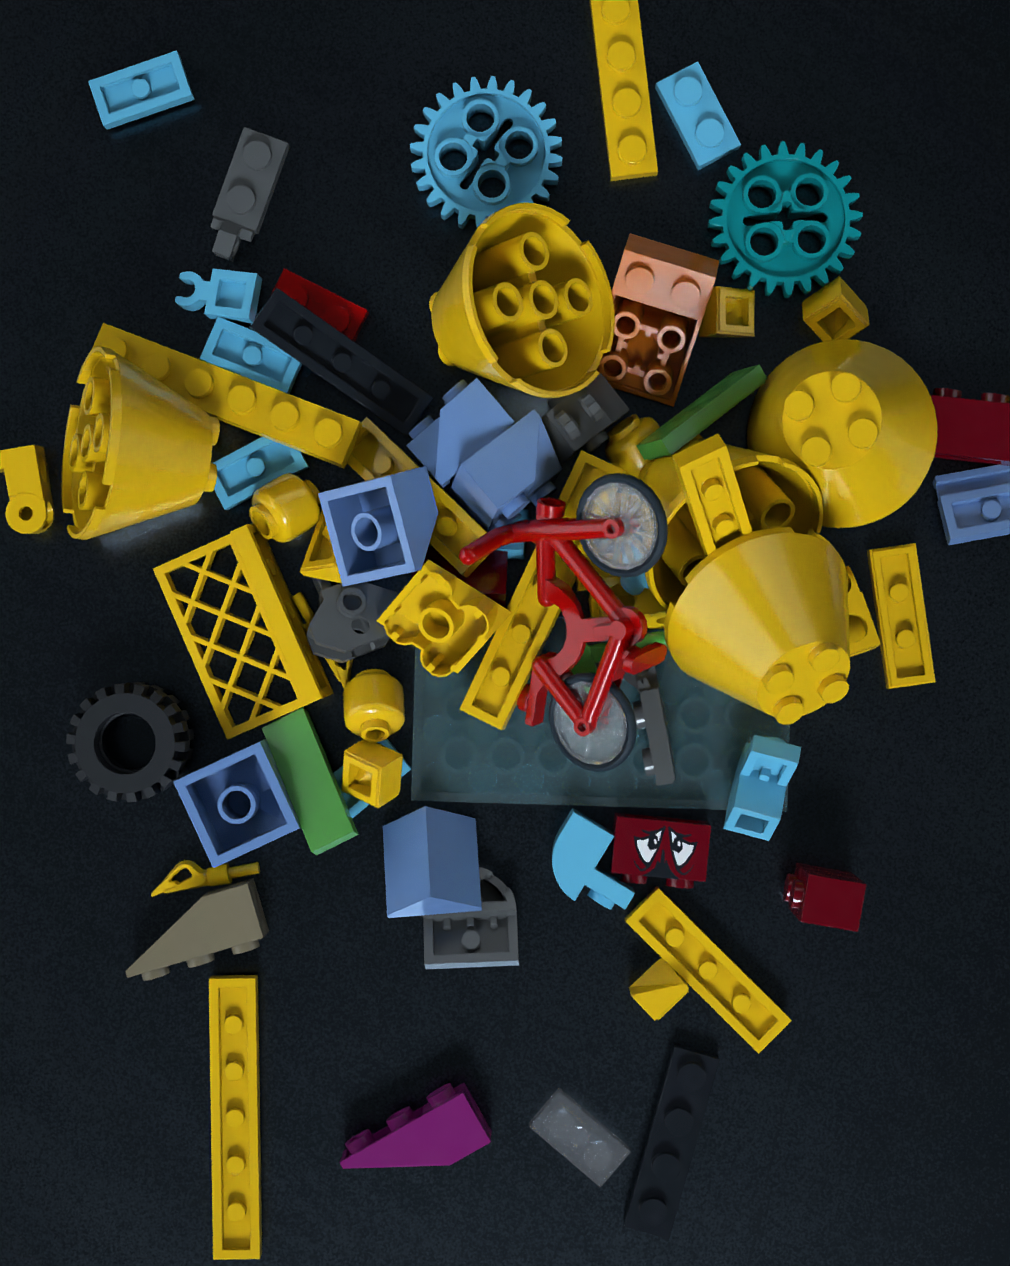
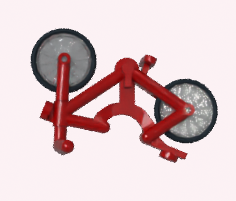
M621 473L604 475L589 485L580 498L576 518L569 519L564 517L566 502L555 498H539L536 505V520L524 519L492 529L463 547L459 552L460 561L464 565H472L501 546L520 542H533L536 544L538 602L544 607H551L555 604L560 608L566 622L567 638L563 649L558 654L556 652H547L533 659L531 682L526 684L517 700V707L519 710L526 712L525 724L531 727L543 722L547 691H549L552 695L549 706V723L556 744L562 753L574 764L594 772L609 771L621 765L628 758L635 744L637 729L635 714L628 698L620 689L625 673L636 675L664 661L667 654V646L659 642H654L643 648L636 646L647 634L648 626L645 616L636 607L623 605L572 541L580 540L590 560L601 570L613 576L624 578L639 576L649 571L659 561L664 552L668 534V524L664 508L660 499L647 484L636 477ZM555 551L607 616L585 618L580 602L570 585L556 577ZM607 641L596 674L588 672L574 675L571 670L584 653L586 642Z

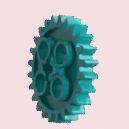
M781 141L776 155L773 156L766 145H761L757 162L748 153L743 154L741 161L744 171L730 165L726 173L733 184L719 181L716 191L725 199L711 200L709 206L711 210L721 214V216L712 218L708 222V228L721 230V234L712 239L711 247H725L727 250L719 260L720 265L734 261L737 266L731 278L734 280L743 273L749 275L747 282L748 290L755 287L758 281L764 282V291L767 297L771 295L776 285H781L784 297L789 298L795 284H798L802 293L807 295L811 291L812 278L820 286L824 287L829 282L825 269L838 275L844 267L837 256L850 259L855 253L845 242L856 241L861 236L860 231L850 227V224L860 221L863 217L862 212L849 209V206L860 197L859 193L845 194L844 188L852 179L851 176H843L837 179L833 175L839 165L837 160L826 167L821 165L823 150L821 149L811 159L805 157V143H800L793 155L788 153L785 141ZM803 185L814 188L818 193V203L813 206L800 203L796 196V188ZM757 187L767 190L771 195L772 205L766 208L754 206L749 200L748 192ZM781 211H786L788 219L807 218L814 215H825L827 219L826 222L821 223L812 220H796L788 230L783 229V224L780 221L764 222L755 226H746L743 223L745 218L764 221L774 220ZM804 232L815 234L820 240V251L813 254L803 251L798 244V235ZM758 234L768 236L774 244V252L766 256L757 254L751 248V237Z

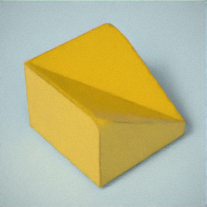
M840 276L802 302L804 322L823 342L850 339L870 325L867 306Z
M364 739L344 750L341 791L380 808L399 795L403 754L376 742H369Z
M663 958L658 959L629 987L631 996L654 1021L661 1019L689 992L687 982Z

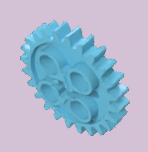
M491 76L487 89H481L476 77H471L470 91L464 92L455 82L453 83L454 98L451 100L441 93L436 94L440 107L438 111L424 107L423 114L429 122V126L423 124H415L414 126L415 133L424 141L410 144L411 153L423 158L411 163V168L414 173H426L425 176L417 181V188L419 191L433 190L426 200L429 207L441 202L444 203L441 211V218L443 220H446L456 212L459 214V228L463 229L470 218L476 219V227L478 228L488 216L504 207L517 203H534V198L544 202L550 200V194L543 185L558 184L559 177L550 171L549 168L562 166L563 157L550 153V151L562 146V138L548 136L556 128L555 118L541 120L546 111V104L541 102L531 107L529 104L532 98V90L527 89L517 97L514 95L515 83L513 80H510L502 91L497 89L495 76ZM486 113L493 118L494 123L488 130L477 132L468 125L469 119L474 114ZM507 120L511 121L513 125L495 145L496 160L485 159L469 188L462 189L460 187L461 183L478 165L477 150L480 149L485 152L489 150L504 122ZM517 139L527 141L532 147L531 153L523 159L511 157L507 153L506 148L512 141ZM450 151H459L466 156L467 161L461 169L456 171L448 170L441 165L443 156ZM488 178H497L505 184V190L498 197L488 198L479 191L481 183Z

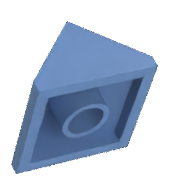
M424 806L383 826L388 918L482 911L475 818Z

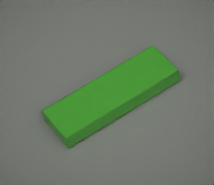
M755 365L730 373L636 445L644 460H652L674 454L763 385L768 378L761 366Z
M302 707L263 727V733L311 852L319 855L359 835L309 712Z

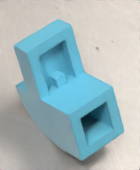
M754 735L750 743H745L733 779L723 829L767 841L770 840L781 820L786 786L799 764L801 747L788 744L777 737H762Z
M574 808L571 809L560 827L552 846V867L557 883L564 893L574 901L584 885L590 888L587 895L600 905L611 910L614 904H617L626 909L635 894L633 887L619 881L617 877L597 866L614 838L613 832Z

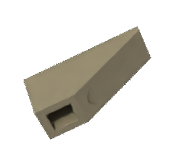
M254 878L208 891L125 971L127 978L141 974L143 981H148L169 974V966L186 961L188 968H192L215 960L214 952L231 948L233 955L260 947L258 939L264 938L269 929Z

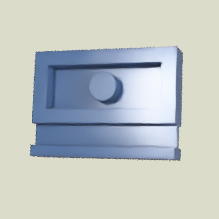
M993 465L934 477L933 487L936 489L937 503L948 545L1010 534V466Z

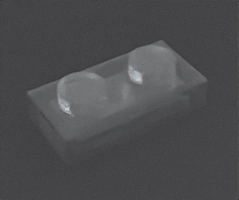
M560 1087L529 1122V1127L600 1188L631 1153L629 1146Z

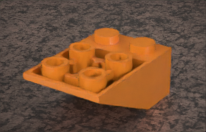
M629 234L612 288L615 314L613 343L610 352L603 354L600 364L596 369L599 374L601 373L612 388L674 407L717 277L719 260L638 235Z

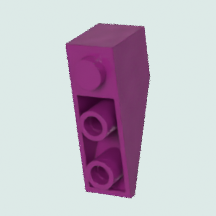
M451 1083L430 1093L426 1097L429 1103L412 1111L411 1107L408 1106L392 1114L386 1119L388 1126L372 1134L367 1129L350 1138L345 1143L347 1149L343 1151L339 1163L343 1169L450 1166L491 1142L492 1130L466 1084L462 1083L453 1088Z

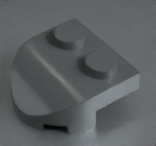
M479 867L482 911L423 915L425 969L519 965L515 898L511 889L494 876L492 871Z

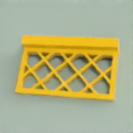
M253 524L241 526L230 531V534L153 568L227 740L334 694L318 656L313 655L310 649L303 621L291 598L292 596L267 539L259 534ZM231 545L238 561L232 578L210 570L216 552ZM205 557L202 566L193 563L194 561ZM184 566L200 573L191 597L176 590L169 574L170 572ZM242 575H244L247 584L240 582ZM207 577L229 585L221 609L199 600ZM237 588L252 594L257 606L251 621L229 613ZM182 601L188 603L186 611L182 604ZM196 607L218 616L210 639L195 634L191 621ZM261 616L266 627L259 625ZM226 619L248 628L240 652L218 643ZM256 632L271 637L275 651L270 664L247 655ZM200 644L207 646L205 654ZM215 650L237 659L229 682L215 677L209 665ZM280 660L285 670L277 667ZM245 662L267 671L259 694L236 685ZM274 674L290 681L297 697L296 700L282 705L266 698ZM219 687L226 689L224 696H222ZM233 693L255 701L250 719L235 726L228 709ZM263 705L273 709L260 715Z

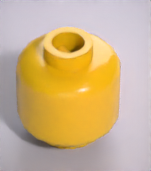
M637 414L631 415L619 422L608 432L610 438L605 447L607 459L612 465L625 470L627 475L639 479L643 466L655 459L644 460L636 445L660 428L659 424L651 417L639 418Z
M292 473L283 474L254 492L252 507L249 509L250 519L255 529L268 540L273 539L281 543L289 542L317 524L320 517L318 505L320 504L319 491L310 480L305 479L303 481L299 476Z
M367 669L358 673L346 684L343 691L346 728L369 742L383 741L400 730L405 722L402 684L384 670Z

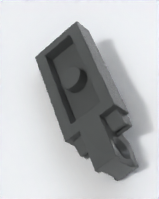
M246 127L243 128L212 214L213 219L210 227L218 230L212 249L215 256L234 262L241 240L252 242L255 233L259 234L290 146L287 142Z
M656 666L636 675L625 673V681L640 692L641 700L633 702V709L638 730L646 728L650 747L642 748L646 776L655 775L657 786L672 784L677 778Z

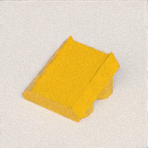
M428 559L422 566V569L414 575L376 621L384 626L386 634L397 644L404 646L412 644L420 649V661L430 674L436 677H446L453 671L458 674L512 612Z

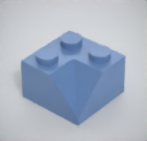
M478 378L469 385L464 379L457 383L443 396L442 399L445 401V406L440 409V417L434 421L431 416H428L409 432L413 440L406 446L419 462L427 467L428 472L445 491L451 487L461 463L515 424V421Z
M535 409L461 463L448 492L488 532L492 529L517 522L521 518L519 512L530 502L536 507L537 499L549 498L557 490L554 483L562 471V467L543 421Z
M426 466L318 493L343 587L416 572L422 569L438 516V509Z
M266 739L173 781L213 868L301 828Z

